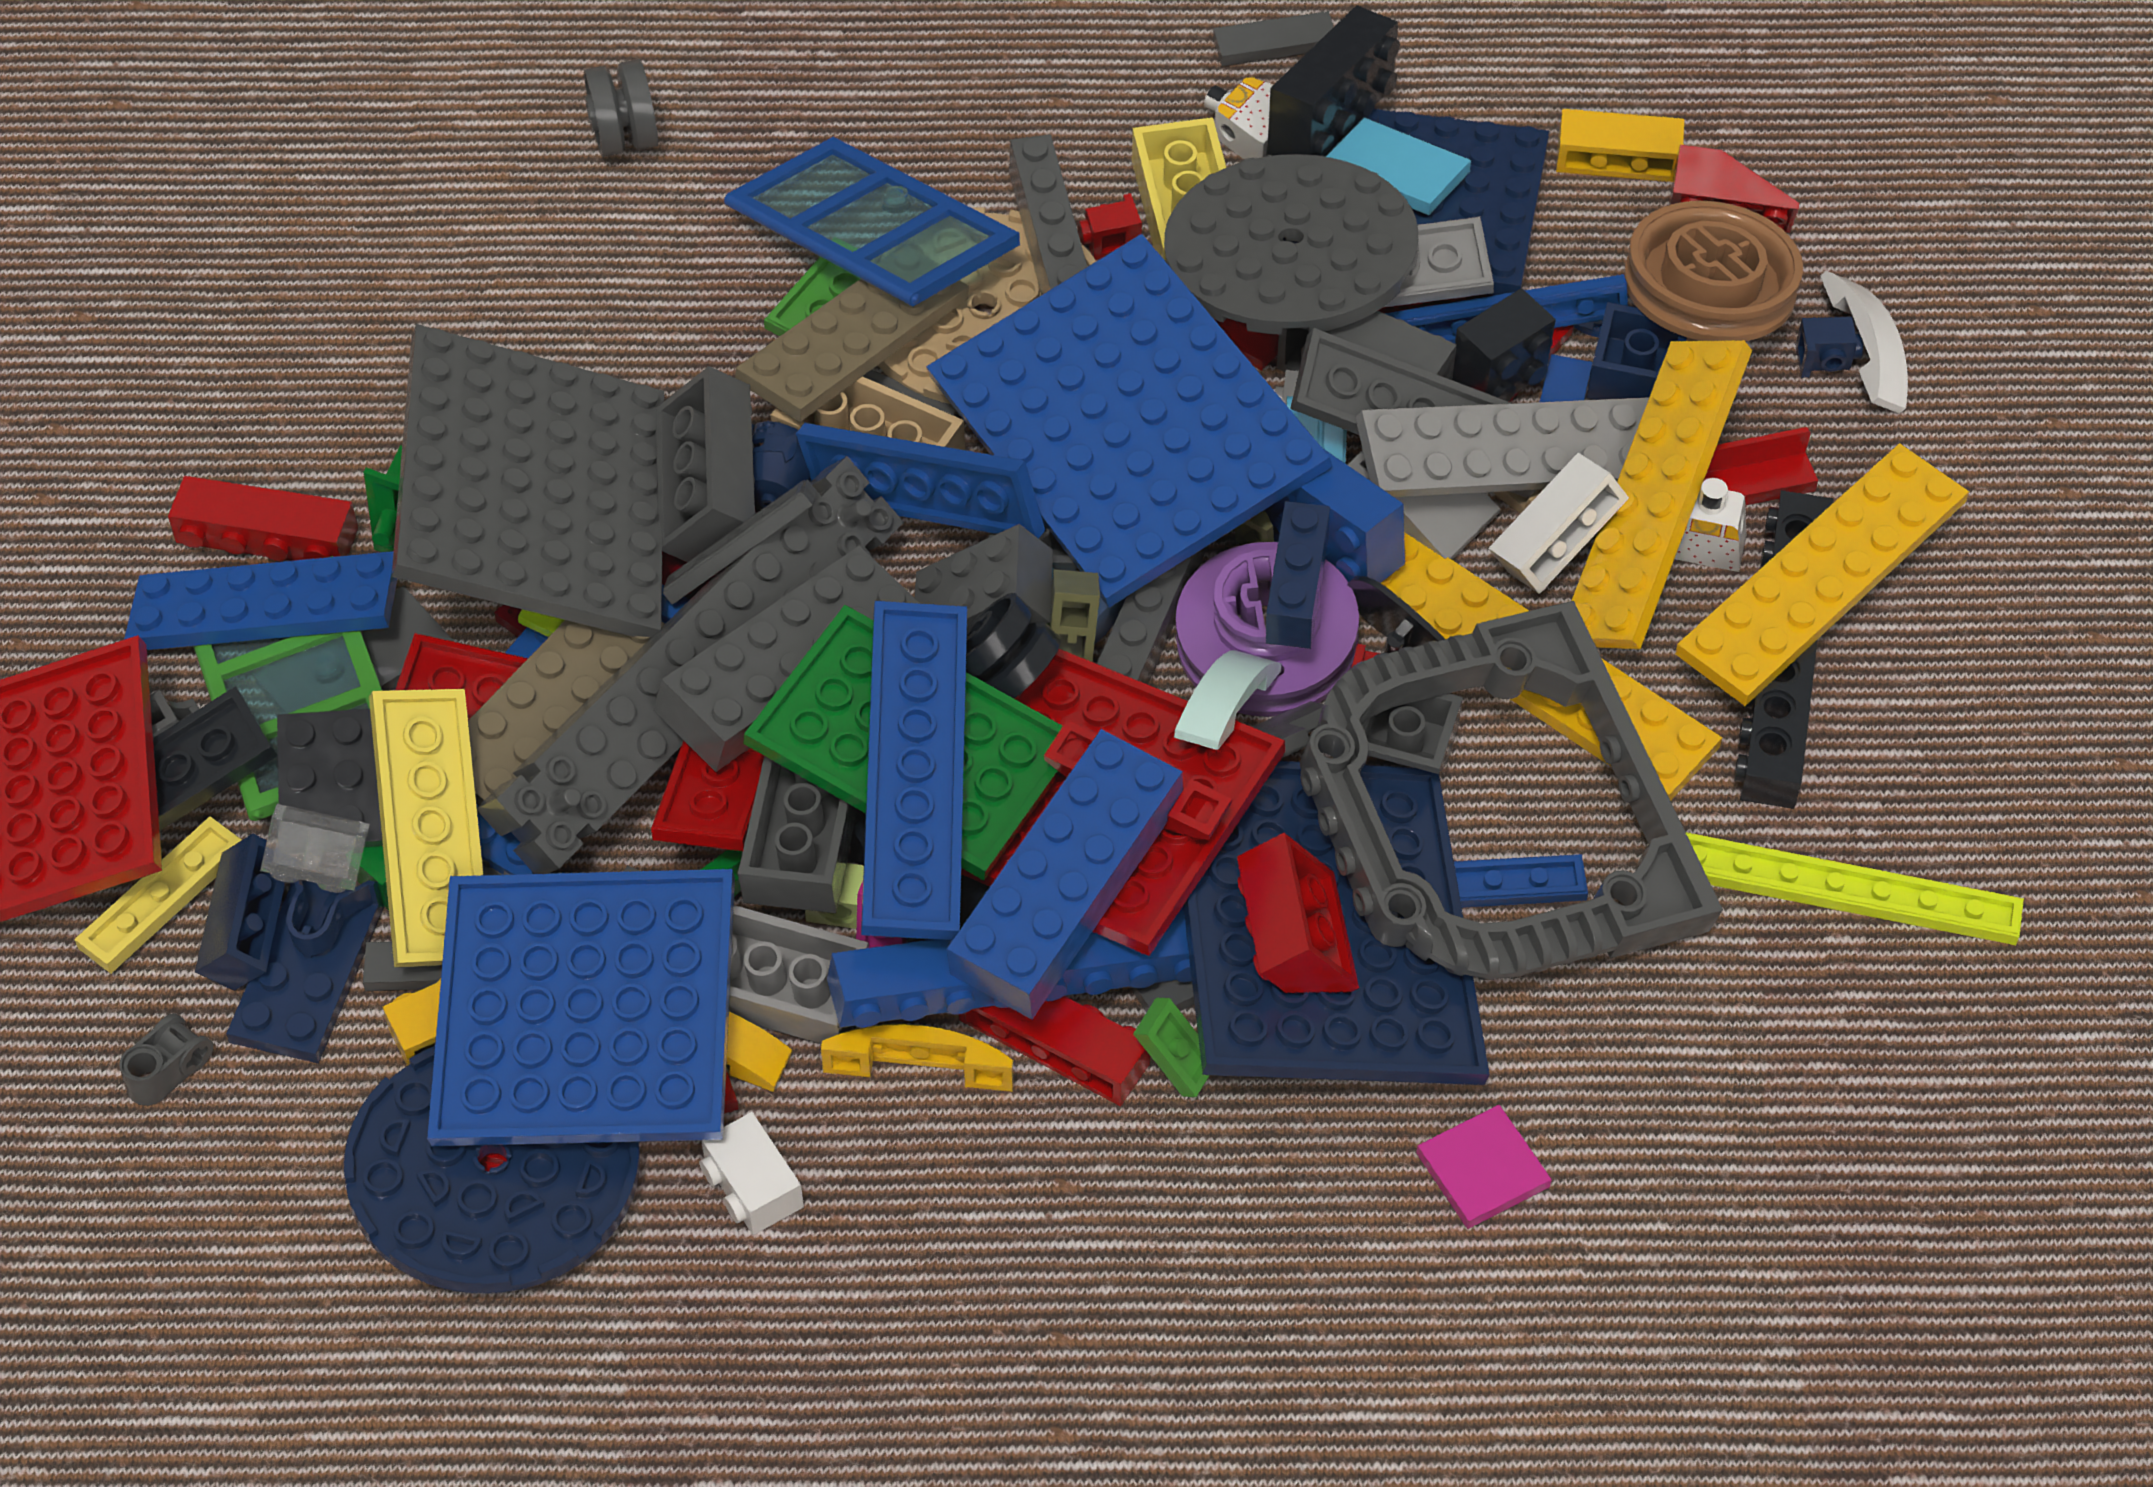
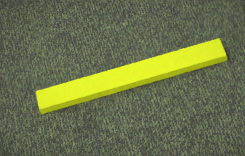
M1686 832L1712 886L2016 945L2020 936L2024 898Z

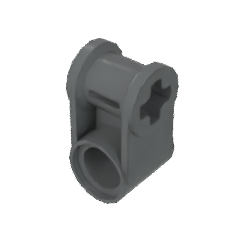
M172 1013L165 1016L155 1025L153 1030L134 1046L127 1049L121 1056L119 1066L128 1096L133 1102L144 1106L154 1105L164 1100L174 1088L207 1063L213 1051V1042L206 1036H197L186 1027L185 1019L179 1014ZM151 1073V1074H149V1075H147V1076L139 1077V1076H141L142 1074Z

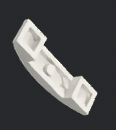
M1825 271L1820 277L1832 306L1853 316L1870 357V361L1859 369V373L1871 402L1900 414L1906 409L1908 375L1903 344L1892 317L1880 300L1869 290L1855 282Z

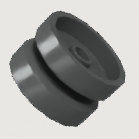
M641 59L620 62L616 70L619 89H615L610 71L605 66L583 70L588 118L591 130L595 133L601 157L623 153L625 148L623 127H627L630 141L637 150L658 146L654 109Z

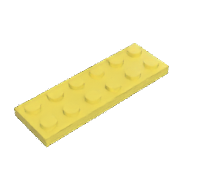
M465 689L372 691L369 696L394 968L442 965L450 876L483 875Z

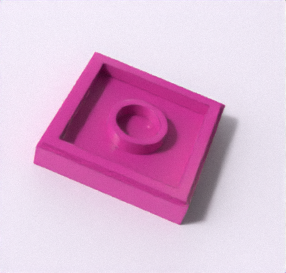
M1500 1105L1417 1145V1156L1467 1229L1550 1188L1552 1179Z

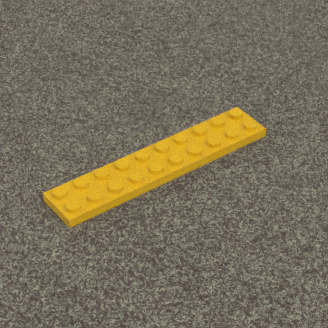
M1405 532V564L1381 582L1382 585L1390 589L1413 608L1445 639L1454 635L1463 636L1471 634L1477 623L1529 611L1448 557L1446 559ZM1602 659L1671 801L1720 748L1723 737ZM1523 690L1519 696L1510 699L1606 763L1601 754L1600 741L1582 703L1564 707L1550 698L1527 690Z

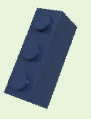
M1285 501L1266 612V644L1311 649L1329 539L1330 506Z
M253 833L222 852L195 973L233 991L266 973L287 877L285 865L287 862H290L291 852L282 853L279 846Z

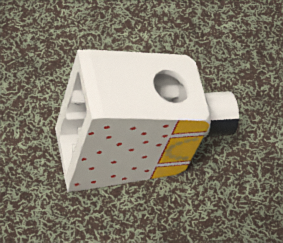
M1253 77L1245 78L1231 93L1214 85L1208 91L1204 100V106L1215 112V127L1219 141L1243 159L1271 156L1267 154L1270 88L1273 84Z
M1706 479L1701 485L1674 559L1739 572L1747 535L1745 496L1739 492L1729 491L1726 483L1721 479Z

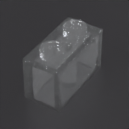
M276 804L271 818L260 871L271 873V877L282 882L292 883L300 879L315 882L318 887L330 892H344L345 889L354 891L370 824Z

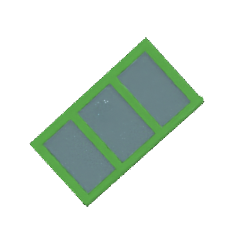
M361 630L193 646L211 701L236 686L244 696L277 754V714L370 709L369 696L372 691H383ZM277 756L237 782L248 817L252 821H258L279 813Z

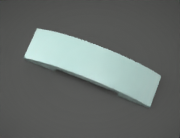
M1231 650L1223 654L1209 668L1194 690L1176 726L1174 738L1218 750L1234 730L1236 713L1256 689L1266 691L1280 673L1282 664L1237 650Z

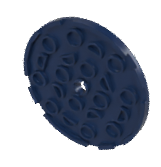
M435 1046L411 1057L408 1066L396 1073L390 1080L385 1077L369 1094L352 1123L346 1142L344 1178L349 1204L361 1232L370 1245L394 1267L426 1284L464 1293L489 1294L526 1289L550 1281L577 1267L601 1248L619 1227L634 1198L640 1170L639 1142L431 1146L427 1136ZM491 1153H498L507 1159V1162L504 1161L503 1164L490 1168L489 1171H486L485 1167L479 1163L484 1156Z

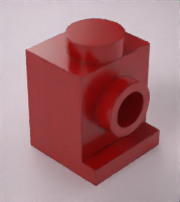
M1131 193L1124 194L1123 201L1086 208L1085 220L1077 222L1080 242L1082 245L1088 244L1095 260L1103 258L1142 234V222Z

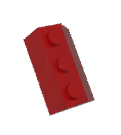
M1282 833L1237 856L1240 871L1237 883L1246 901L1248 915L1245 917V923L1254 940L1256 954L1253 956V962L1261 978L1265 981H1271L1285 993L1352 992L1358 989L1359 984L1334 872L1286 833Z

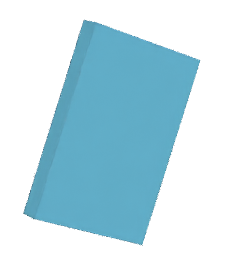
M1364 118L1326 156L1350 162L1377 173L1405 197L1412 209L1430 215L1470 172L1471 160L1367 118Z

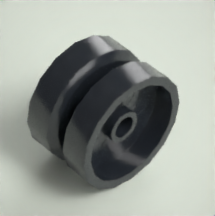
M1008 593L997 599L968 625L966 672L1015 699L1049 665L1059 649L1061 643L1060 636L1044 621L1030 623L1032 618L1031 608L1016 593Z

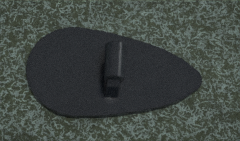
M1355 576L1347 584L1354 592L1360 615L1372 627L1387 637L1384 647L1385 653L1396 652L1400 648L1408 646L1412 648L1421 646L1429 641L1438 642L1446 640L1413 608L1376 580L1366 576Z

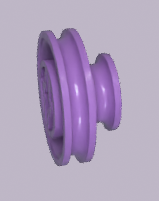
M1278 542L1244 544L1230 548L1212 557L1201 565L1189 578L1181 592L1176 609L1178 656L1184 672L1195 687H1197L1214 662L1231 650H1237L1282 664L1280 673L1266 691L1256 689L1238 711V713L1272 717L1310 701L1320 703L1325 700L1335 683L1352 668L1358 644L1359 611L1356 597L1352 588L1347 586L1348 581L1326 559L1311 649L1266 644V628L1262 605L1268 606Z

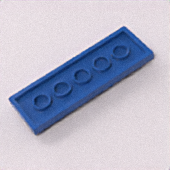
M804 423L796 432L804 460L810 471L811 480L823 469L848 456L870 482L863 490L872 500L882 496L898 516L994 534L1020 524L1038 539L1045 531L1024 460Z
M394 551L139 575L124 639L139 635L146 643L147 650L389 628L397 578L392 577Z

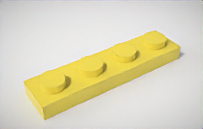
M209 816L162 859L161 872L142 877L75 938L78 949L112 974L216 878L222 852L242 839Z

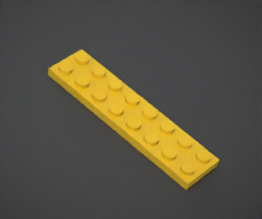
M1745 340L1670 342L1617 481L1629 499L1598 531L1572 598L1596 647L1641 649L1751 356L1752 349Z
M1899 443L1677 644L1675 655L1746 706L1964 505L1969 491Z

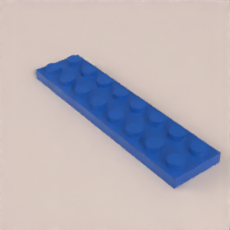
M886 601L874 602L861 935L953 940L960 930L967 638L966 606Z

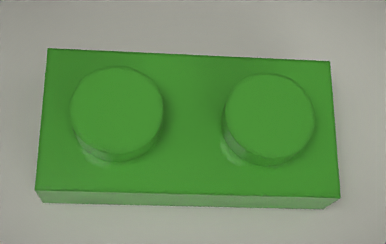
M1156 997L1133 1035L1183 1097H1197L1210 1076L1203 1075L1198 1034L1170 998Z

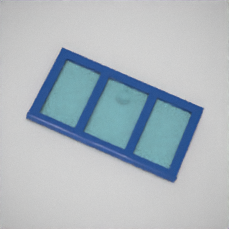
M835 137L820 143L727 193L724 198L726 206L912 307L1020 245L1019 232Z

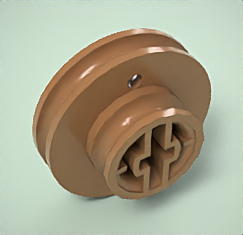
M1688 201L1662 207L1646 216L1637 225L1630 241L1624 275L1627 282V293L1636 307L1659 326L1687 337V341H1750L1774 332L1790 317L1795 306L1797 291L1803 275V261L1800 251L1791 237L1766 217L1732 204L1714 201Z

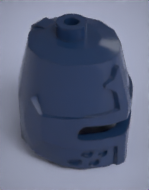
M765 421L755 425L752 424L753 476L755 478L754 505L760 509L768 506L801 481H806L807 479L809 482L812 481L796 436L798 429L780 422Z

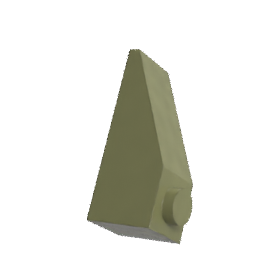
M1053 569L1050 623H1048L1060 636L1061 643L1059 649L1091 662L1093 661L1100 600L1098 573Z

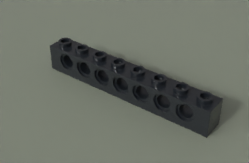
M1781 490L1777 507L1769 506L1765 532L1772 533V541H1764L1760 566L1763 567L1832 505L1834 498ZM1818 639L1746 706L1743 705V708L1751 709L1750 718H1742L1738 744L1746 745L1745 755L1738 754L1734 773V781L1742 782L1740 800L1791 809L1795 808L1802 783Z

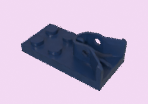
M287 862L285 868L291 886L278 914L266 973L247 984L226 1035L231 1044L319 1064L364 957L366 942H370L384 909V904L376 881L368 880L351 890L303 880L300 877L297 865Z

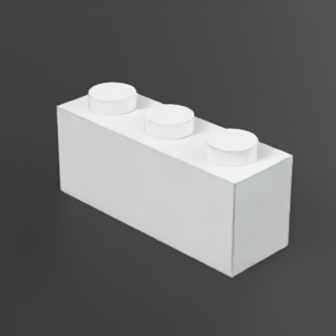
M1577 453L1489 547V550L1508 573L1540 594L1629 497L1610 472L1582 454Z

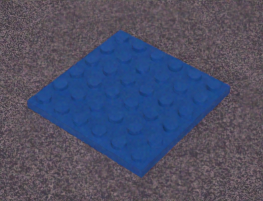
M733 869L450 876L427 1136L430 1145L464 1146L723 1140L735 887Z

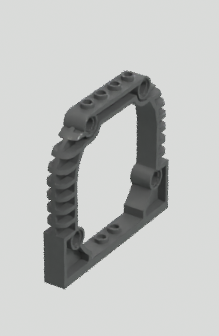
M1574 601L1477 623L1471 634L1463 636L1454 635L1438 642L1429 641L1421 646L1413 648L1408 646L1400 648L1396 652L1377 654L1373 658L1354 665L1335 683L1327 695L1317 728L1311 733L1301 757V784L1304 792L1308 796H1312L1318 809V822L1324 835H1329L1336 850L1335 860L1338 870L1343 876H1347L1353 889V903L1357 913L1365 917L1370 931L1382 944L1391 947L1406 945L1410 951L1425 961L1430 958L1444 966L1450 973L1460 976L1466 974L1479 977L1481 980L1493 981L1499 978H1519L1525 974L1545 971L1558 965L1571 964L1573 961L1593 958L1606 952L1611 959L1707 933L1722 913L1723 909ZM1484 686L1488 693L1500 699H1513L1519 696L1523 690H1527L1550 698L1564 707L1582 703L1600 741L1603 759L1606 763L1611 764L1619 781L1620 794L1623 800L1630 804L1647 839L1648 846L1639 859L1634 873L1621 870L1608 874L1592 900L1506 922L1479 923L1445 912L1437 893L1430 883L1419 875L1403 871L1360 775L1369 751L1367 737L1362 725L1368 718L1395 706ZM1322 753L1329 754L1333 758L1326 757ZM1613 898L1619 900L1624 905L1618 904L1613 900ZM1391 911L1400 913L1405 919L1394 916Z

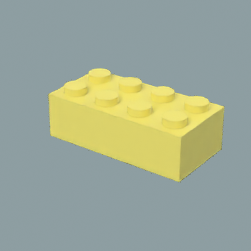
M1213 117L1132 129V164L1153 247L1165 262V229L1173 209L1181 198L1196 184L1204 180L1208 175L1226 168Z

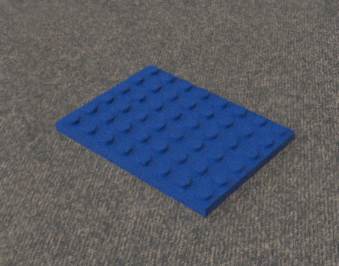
M1143 234L1130 240L926 366L931 379L990 455L1024 460L1026 462L1044 525L1081 572L1098 573L1100 597L1108 607L1113 606L1332 467L1329 455Z

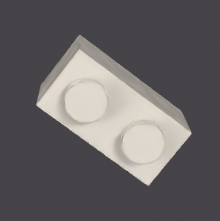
M753 1112L724 1126L723 1140H701L704 1159L700 1160L699 1163L706 1179L713 1187L720 1184L727 1195L723 1200L729 1214L737 1224L744 1221L752 1235L804 1208L800 1182Z

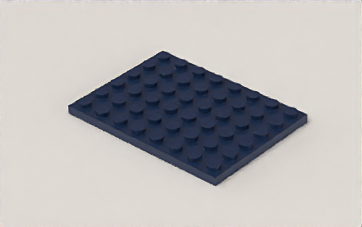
M1279 761L1183 905L1203 1075L1485 1085L1490 1073L1473 976L1466 974L1460 976L1450 973L1444 966L1430 958L1425 961L1410 951L1406 945L1391 947L1382 944L1374 937L1365 917L1360 916L1355 909L1353 889L1347 876H1343L1338 870L1335 860L1336 850L1329 835H1324L1320 829L1318 809L1312 796H1308L1303 790L1300 778V762ZM1364 765L1360 773L1361 778L1402 870L1417 874L1430 883L1437 893L1445 912L1463 918L1439 774L1417 768ZM1282 833H1286L1334 872L1359 984L1358 989L1352 992L1285 993L1271 981H1265L1261 978L1253 962V956L1256 954L1254 940L1245 923V917L1248 915L1246 901L1237 883V879L1240 877L1237 856ZM1391 911L1394 916L1405 919L1400 913Z

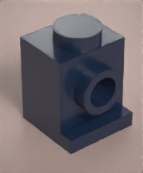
M1852 317L1801 319L1795 344L1801 378H1810L1811 371L1833 372L1850 370L1853 359L1862 358L1863 340L1860 334L1855 333Z

